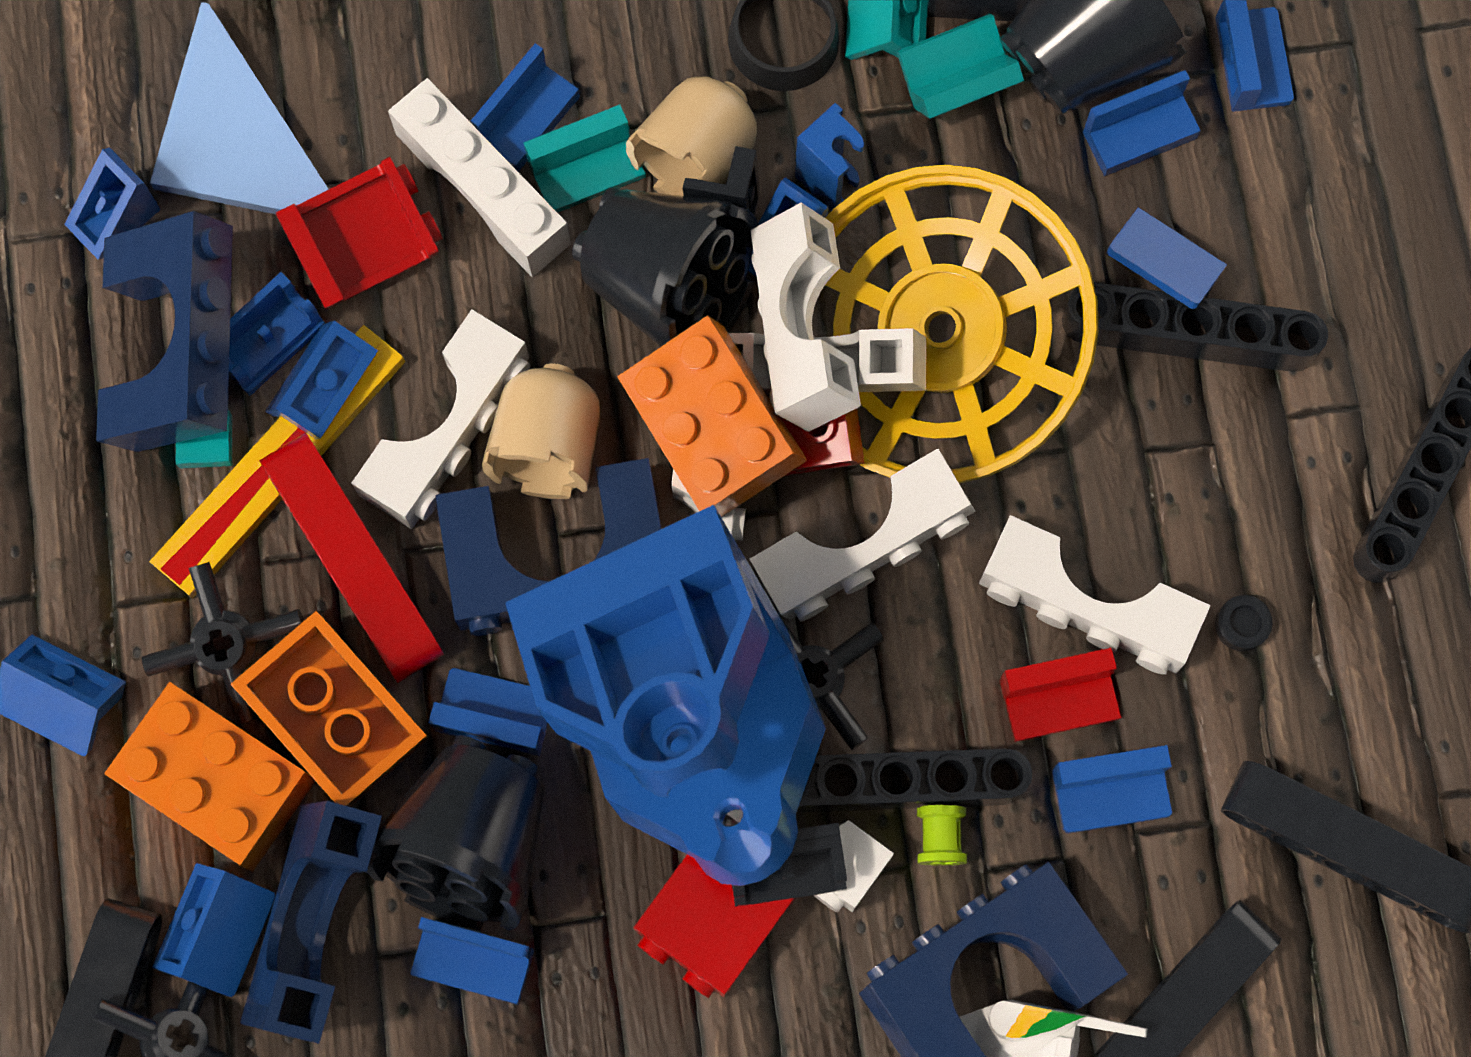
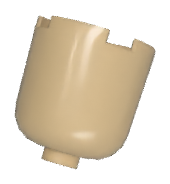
M707 76L691 77L674 88L626 141V153L636 170H639L644 164L648 171L658 179L653 186L658 193L683 196L682 188L685 178L726 185L735 146L753 148L756 142L757 122L750 106L747 104L746 95L738 86L731 82H721Z
M546 364L543 368L519 372L505 385L482 462L483 472L492 481L501 484L502 477L505 476L511 480L523 483L522 494L547 499L571 498L573 488H577L581 492L587 491L600 422V402L596 392L589 384L575 376L572 369L560 364Z

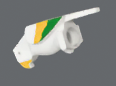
M1003 1000L959 1017L986 1057H1078L1080 1026L1147 1037L1148 1031L1146 1028L1092 1015L1016 1000Z

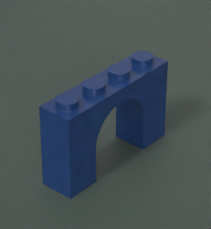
M191 211L104 238L102 288L140 301L171 293L175 309V323L169 347L159 364L150 373L134 381L98 390L97 442L139 452L227 431L232 225Z
M649 458L596 467L605 520V535L601 549L593 561L661 530ZM489 486L435 495L455 622L460 631L470 630V635L473 636L497 633L502 630L503 623L511 622L505 602L550 581L536 580L523 575L504 557L494 498Z
M330 801L301 805L240 1024L313 1043H320L335 986L322 983L321 960L329 923L338 897L349 876L355 872H367L382 816Z
M1049 862L1034 872L1028 864H1025L1000 882L1005 889V892L989 902L984 893L956 912L961 919V922L944 932L940 924H937L912 942V945L917 950L913 955L900 963L893 954L866 973L872 983L866 986L859 995L901 1057H986L959 1018L954 1008L950 991L951 974L954 964L961 952L972 945L986 942L1001 943L1025 954L1038 968L1066 1010L1072 1012L1083 1007L1128 975Z

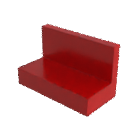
M1112 647L1005 670L999 681L1014 742L1120 720L1121 714L1111 675L1117 669Z

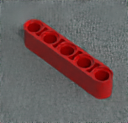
M304 433L260 459L259 462L396 682H401L443 656L444 653L308 435Z

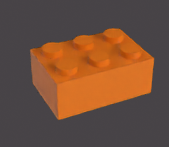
M708 315L617 376L699 511L714 505L720 516L723 517L807 461L781 417L775 414L770 399L725 327Z
M317 610L231 683L233 688L334 803L348 807L354 805L428 740L427 735Z
M171 682L167 684L104 773L251 872L257 867L315 783V780L305 771Z

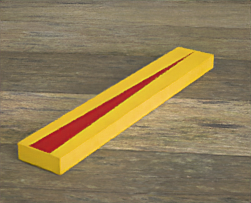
M365 325L355 335L377 349L378 352L321 439L316 440L307 434L321 456L405 363L404 357ZM280 416L149 562L193 599L197 594L189 568L210 562L213 574L215 575L282 500L259 460L306 432Z

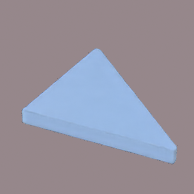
M201 2L150 184L153 189L276 214L275 212L294 203L298 205L329 190L208 3Z

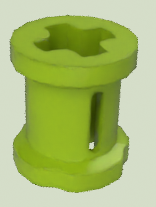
M927 805L917 808V817L922 819L923 852L917 855V864L950 866L967 863V854L961 852V819L966 816V807L958 805Z

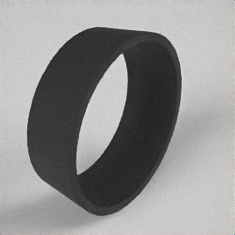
M755 0L739 1L729 27L728 46L732 60L746 78L770 90L793 91L815 83L829 71L836 59L840 40L834 10L829 0H812L825 11L831 21L830 34L825 46L811 60L792 67H777L766 64L755 58L746 49L739 34L738 19L744 9Z

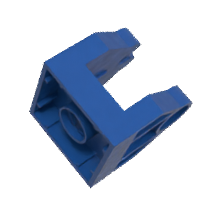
M714 505L505 602L536 708L556 734L591 751L605 798L623 822L695 858L708 876L722 884L743 886L759 882L780 869L794 848L798 834L796 812L826 727L786 626ZM733 810L743 811V817L738 824L731 827L723 825V820L727 813Z

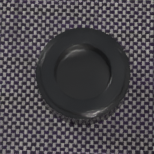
M1239 595L1228 600L1220 608L1215 619V629L1219 639L1227 647L1243 652L1259 647L1269 637L1273 625L1272 615L1268 607L1258 598L1249 595Z

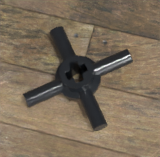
M210 562L190 567L189 572L204 617L195 625L190 642L142 656L144 671L150 677L197 662L205 671L223 676L238 724L256 719L259 716L233 688L231 683L244 673V668L249 665L256 653L257 644L288 635L304 621L300 609H296L250 623L243 615L224 609ZM221 631L223 637L230 634L234 640V646L227 650V656L225 648L217 651L213 645V640L220 636Z
M783 621L802 668H807L811 673H816L819 670L824 673L821 679L823 687L817 689L814 684L809 683L818 709L824 712L851 751L868 740L869 737L839 697L845 682L844 668L884 641L883 635L873 623H870L830 651L816 645L802 647Z
M190 981L186 985L177 1008L163 1010L151 1019L103 998L98 1002L91 1018L140 1040V1049L143 1057H235L209 1045L207 1028L201 1018L198 1017L209 989ZM170 1034L180 1039L176 1046L183 1049L179 1052L170 1047L173 1039L168 1038Z

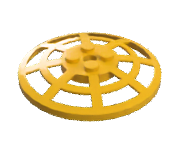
M953 165L915 167L886 175L858 189L825 217L833 223L836 238L850 222L863 212L886 200L897 230L887 234L872 245L856 262L850 273L839 269L825 284L840 292L835 309L833 336L851 334L850 325L856 300L880 311L878 329H915L926 337V390L939 393L953 392L962 420L932 423L912 419L925 391H901L892 409L886 406L872 392H859L860 404L875 418L883 422L869 449L863 448L865 464L859 465L891 478V475L907 467L888 460L903 432L931 439L967 436L975 465L951 469L959 484L989 477L1019 463L1042 446L1064 423L1084 390L1094 363L1099 332L1098 300L1090 268L1078 242L1058 215L1032 192L1005 177L978 168ZM955 185L978 188L992 194L980 223L950 217L925 219L917 222L906 191L920 187ZM1012 202L1027 210L1050 231L1064 250L1071 266L1042 279L1038 269L1027 254L1009 237L1000 233ZM937 235H956L972 238L973 242L961 267L953 264H932L923 238ZM904 247L912 272L900 279L890 292L866 281L869 274L884 258L896 249ZM993 248L1000 251L1015 265L1024 277L1027 286L998 297L993 288L981 278ZM1078 287L1083 308V337L1079 361L1072 377L1045 364L1049 356L1053 334L1050 299ZM1034 306L1037 332L1034 350L1030 358L1004 346L1007 333L1006 317ZM938 315H951L956 324L953 336L942 343L933 342L928 332L930 322ZM994 365L1021 377L1017 385L1004 399L982 413L974 384L985 377ZM1035 384L1063 396L1054 412L1032 435L1013 449L995 457L987 428L1012 413L1031 393Z

